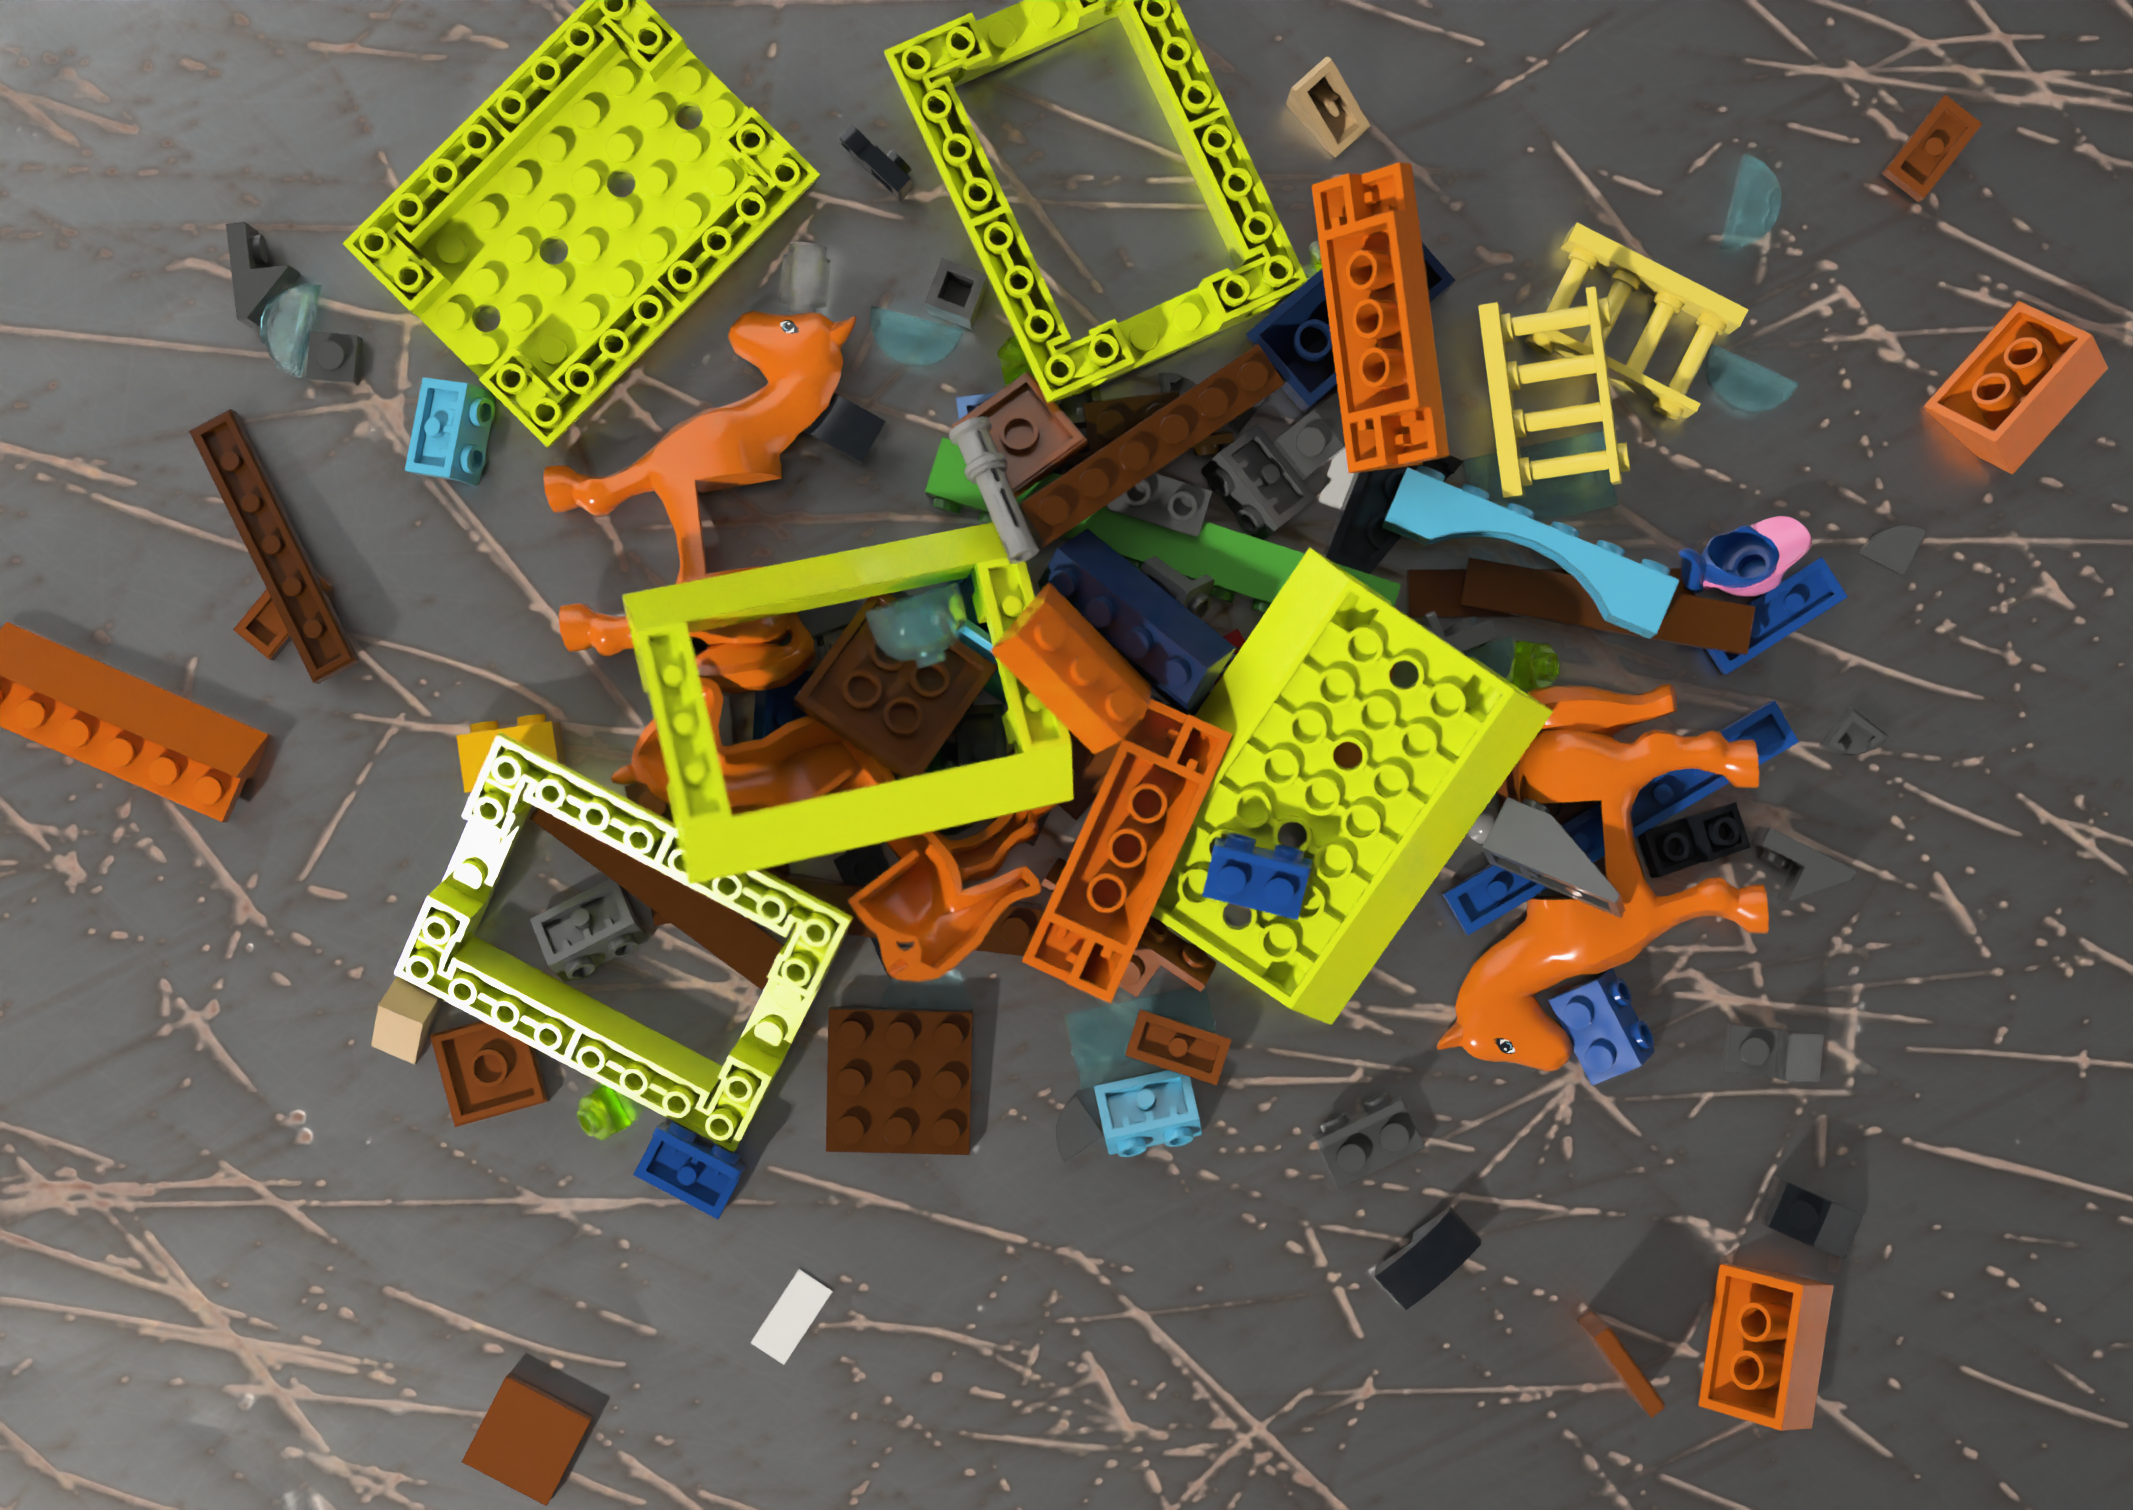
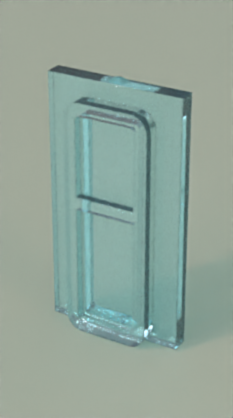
M1602 430L1521 447L1520 454L1521 458L1529 457L1530 461L1603 451L1606 450V444ZM1497 453L1464 459L1462 463L1466 483L1489 493L1488 501L1505 508L1508 503L1521 505L1535 513L1533 519L1539 522L1619 505L1615 486L1610 481L1609 469L1533 480V485L1525 486V498L1506 500L1502 494Z
M1191 986L1065 1014L1072 1044L1071 1054L1075 1058L1081 1090L1168 1070L1125 1056L1139 1008L1216 1033V1020L1212 1017L1206 986L1201 992Z

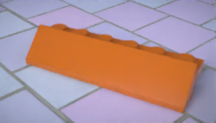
M1398 162L1367 173H1347L1312 184L1348 473L1422 465L1425 461L1449 456L1412 164Z
M6 622L0 629V727L215 820L228 822L246 779L252 778L271 736L270 734L10 622Z
M1150 698L1148 709L1125 736L1117 750L1023 957V963L1063 980L1067 984L1108 1003L1112 1002L1233 734Z

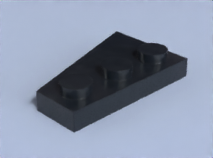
M1449 455L1425 461L1421 466H1426L1442 473L1445 476L1443 481L1445 482L1464 461ZM1419 465L1407 466V467H1409V468H1411V469H1414V470H1417V468H1418ZM1407 467L1354 473L1322 554L1336 564L1367 574L1372 573L1402 537L1399 534L1382 528V525Z

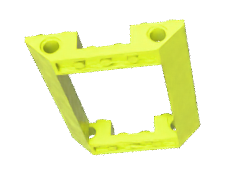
M1023 0L978 21L975 20L972 12L884 50L889 66L1047 403L1089 392L1092 388L1109 383L1255 317L1288 298L1308 281L1177 0ZM1118 16L1236 269L1231 272L1229 267L1202 279L1199 286L1191 291L1120 323H1117L1116 319L1110 320L1090 329L1084 338L1069 344L1071 336L958 97L955 87Z
M993 522L622 595L644 692L649 693L669 779L667 793L689 885L1068 802L1074 799L1072 745L1068 728L996 657L1008 705V710L1002 716L1008 744L1014 745L1016 755L734 816L731 814L689 633L967 578L971 572L975 588L972 600L978 624L987 622L992 645L994 646L1035 596L1026 561L1011 564L1008 561V555Z
M499 732L495 737L461 816L467 819L468 823L442 882L427 896L394 974L735 1153L766 1097L846 937L853 917L762 869L689 885L675 823ZM532 804L784 937H787L795 926L789 939L779 952L767 976L769 980L739 1041L728 1055L724 1066L474 936Z

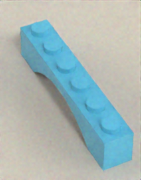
M1419 465L1417 470L1407 467L1382 528L1425 546L1449 539L1481 537L1506 540L1529 547L1552 559L1574 576L1591 596L1605 621L1648 639L1657 634L1679 582L1678 579L1669 576L1670 569L1649 559H1643L1640 564L1623 557L1624 549L1607 541L1598 540L1596 545L1578 538L1580 532L1577 529L1564 523L1553 521L1552 525L1548 526L1533 519L1535 513L1521 505L1508 503L1505 508L1488 501L1489 493L1475 486L1463 484L1461 489L1443 482L1445 476L1432 468Z

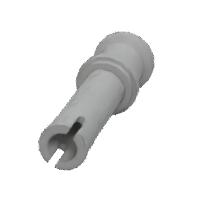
M983 416L968 419L955 426L949 432L950 441L954 445H958L967 466L964 470L966 478L979 487L990 517L1008 555V561L1011 564L1024 562L1035 556L1039 549L1034 543L1004 473L1007 469V459L1003 453H998L989 432L992 428L990 420Z

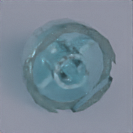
M958 583L927 590L928 592L915 596L909 595L866 611L868 624L877 645L888 656L896 660H915L918 668L946 660L944 650L958 643L964 633L966 622L964 602Z

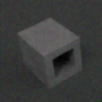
M942 258L925 301L927 313L972 330L989 287L988 276Z

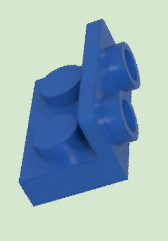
M1227 833L1226 839L1216 837L1202 897L1298 920L1307 880L1311 871L1312 860L1303 858L1304 852L1290 846L1275 845L1274 851L1255 846V839L1241 834Z

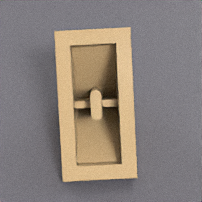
M1328 56L1290 89L1286 106L1335 158L1371 127L1333 60Z
M396 976L378 1005L371 1046L412 1064H417L444 1000Z

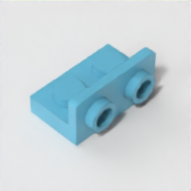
M423 377L404 471L418 475L456 480L470 485H479L482 469L486 461L485 453L491 423L495 415L496 396L489 390L469 383Z
M1166 1070L1094 1086L1104 1137L1110 1155L1118 1154L1121 1157L1136 1156L1145 1152L1146 1147L1164 1143L1169 1147L1182 1146L1190 1143L1194 1139L1193 1137L1202 1134L1189 1076Z

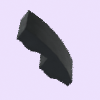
M833 393L829 406L802 432L863 464L886 421L844 397Z
M1736 802L1653 827L1638 836L1651 878L1662 877L1699 863L1710 862L1751 848Z
M1448 1207L1414 1231L1410 1244L1378 1265L1374 1277L1407 1310L1457 1270L1481 1245V1239L1451 1207Z

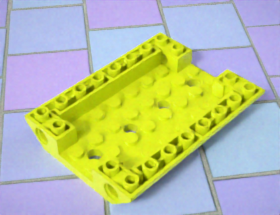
M586 0L342 244L410 312L416 315L480 378L479 380L549 449L821 175L753 107L749 109L688 49L684 39L645 0ZM688 106L697 107L703 113L700 125L692 130H685L677 125L678 113ZM620 173H628L635 178V188L626 197L614 196L610 191L611 180ZM561 240L568 246L567 257L559 264L552 265L546 263L543 258L545 246L550 241ZM495 307L499 310L501 316L498 327L490 332L480 331L476 325L477 314L483 308Z
M1309 547L1194 716L1233 735L1151 915L1291 1010L1332 1025L1549 719L1553 710L1473 656L1469 658L1392 606L1391 601ZM1403 660L1415 664L1419 671L1417 681L1412 686L1406 688L1396 686L1389 676L1392 666ZM1343 742L1357 744L1363 753L1360 763L1352 768H1344L1338 765L1333 753L1339 744ZM1288 822L1301 824L1307 832V838L1302 845L1294 848L1302 850L1304 852L1303 858L1312 860V865L1298 920L1251 909L1252 918L1245 925L1235 926L1230 924L1224 916V909L1229 903L1202 897L1216 837L1226 839L1227 833L1241 834L1255 839V846L1274 851L1275 845H1284L1278 836L1281 826Z

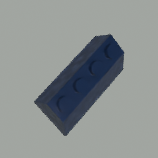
M1422 242L1431 306L1450 289L1456 280ZM1321 268L1245 335L1252 347L1259 344L1285 383L1281 388L1304 415L1337 387L1324 278Z
M1085 529L1056 549L1038 582L1040 591L1046 584L1051 583L1143 677L1152 682V689L1184 714L1195 715L1236 649L1234 645L1089 529Z

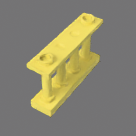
M1577 222L1568 232L1560 248L1570 253L1568 258L1571 263L1546 312L1568 309L1588 270H1594L1595 267L1602 269L1612 275L1611 281L1614 283L1607 296L1612 326L1603 328L1605 343L1631 291L1636 292L1639 288L1655 296L1653 302L1656 304V307L1626 365L1606 356L1609 379L1655 402L1653 409L1668 418L1679 420L1680 416L1684 418L1690 417L1697 412L1701 403L1685 395L1715 336L1722 335L1723 332L1730 334L1739 328L1749 309ZM1682 310L1698 318L1696 324L1699 327L1667 387L1644 375L1643 372L1673 313H1679ZM1591 329L1584 343L1558 330L1523 335L1527 337L1525 343L1529 347L1543 354L1551 355L1552 351H1555L1566 358L1594 354Z
M1596 287L1586 288L1587 306L1511 317V313L1502 314V308L1498 302L1478 305L1502 494L1506 500L1525 498V486L1533 485V480L1609 469L1610 481L1615 485L1622 484L1621 472L1630 471L1627 443H1617L1603 328L1612 326L1608 297L1599 299ZM1586 325L1591 327L1594 354L1518 365L1517 361H1508L1506 343L1514 342V337ZM1597 373L1600 402L1524 413L1523 409L1515 410L1512 391L1520 390L1522 384ZM1603 421L1606 450L1530 461L1529 457L1521 458L1519 438H1526L1527 432Z

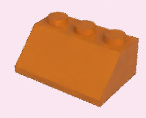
M2018 301L1924 405V408L1977 457L2013 475L2105 373L2108 367L2092 334Z
M1051 583L1046 584L990 650L1093 754L1122 741L1149 707L1152 685Z
M1720 1264L1698 1406L1781 1431L1812 1428L1834 1285L1793 1274Z

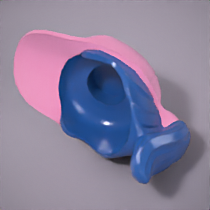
M1785 516L1768 518L1750 526L1742 525L1732 532L1713 537L1703 550L1702 555L1692 548L1680 550L1682 582L1685 588L1693 593H1701L1702 591L1719 588L1723 592L1735 597H1753L1764 594L1779 586L1785 571L1809 551L1812 545V536L1808 529L1799 521Z

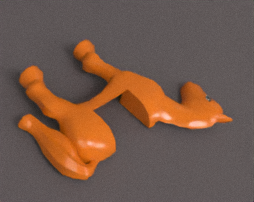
M752 310L743 313L731 326L728 338L735 354L761 370L768 380V384L765 387L737 402L722 407L705 409L676 424L648 452L631 465L607 476H589L577 473L568 465L545 467L543 480L549 506L554 513L581 507L599 517L610 514L620 504L644 492L655 491L663 501L676 533L681 566L675 584L762 568L748 567L707 574L698 491L703 493L782 479L780 454L796 439L799 433L808 428L829 406L831 397L838 386L844 363L841 346L851 335L857 317L853 316L844 321L832 322L824 315L815 312L779 315ZM581 603L560 606L558 616L560 633L564 645L569 652L594 648L601 656L610 657L622 650L634 649L627 616H610L596 613L587 604ZM797 612L689 633L690 637L699 638L708 645L703 651L694 655L699 677L715 681L722 692L743 693L786 686L802 675L816 655L815 642L810 632L801 622ZM789 632L791 634V642L787 645L779 646L778 644L787 637Z
M699 677L732 815L896 781L891 770L809 715L784 724L762 739L731 746H722L718 726L724 698L718 683L711 679ZM654 718L643 730L635 744L632 763L616 771L611 776V780L619 785L646 784L655 796L670 804L667 793L669 779ZM1057 804L1000 816L984 830L962 840H949L939 832L932 831L885 842L900 861L855 894L848 902L856 916L870 931L877 934L882 959L891 977L902 981L920 982L943 976L953 970L981 944L993 923L1010 904L1022 898L1035 896L1040 892V882L1027 866L1016 868L991 881L964 890L962 885L967 880H983L994 876L1002 867L1008 853L1014 847L1033 839L1038 834V818L1047 814ZM898 945H913V947L904 951Z
M1662 684L1651 691L1641 694L1618 693L1590 685L1548 686L1534 688L1527 692L1553 710V713L1520 758L1519 793L1521 802L1525 798L1539 803L1601 800L1606 879L1620 894L1625 911L1622 918H1619L1567 895L1533 897L1528 900L1526 920L1505 939L1493 945L1472 965L1458 993L1455 1005L1457 1020L1437 1044L1438 1050L1463 1047L1473 1057L1481 1060L1518 1063L1546 1072L1558 1070L1570 1059L1574 1052V1047L1568 1033L1542 1009L1536 999V995L1539 992L1556 985L1566 978L1584 974H1598L1627 963L1655 938L1674 926L1692 918L1717 916L1735 921L1747 933H1768V902L1764 884L1736 888L1721 877L1707 878L1694 887L1669 896H1656L1646 881L1635 845L1631 816L1632 808L1641 788L1656 777L1681 769H1699L1723 775L1737 788H1758L1759 764L1755 740L1729 742L1720 731L1714 730L1698 736L1683 737L1669 731L1653 729L1642 734L1633 743H1621L1613 737V735L1630 726L1677 712V693L1671 684Z

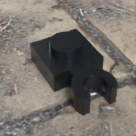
M853 125L839 138L842 142L841 146L862 163L866 170L901 202L913 189L911 178L908 176L912 171L910 166L893 150L886 155L877 146L871 144Z

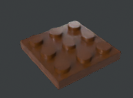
M888 593L868 597L796 695L793 705L905 779L925 773L996 673L998 666Z
M830 1006L828 1009L826 1152L970 1155L973 1010Z

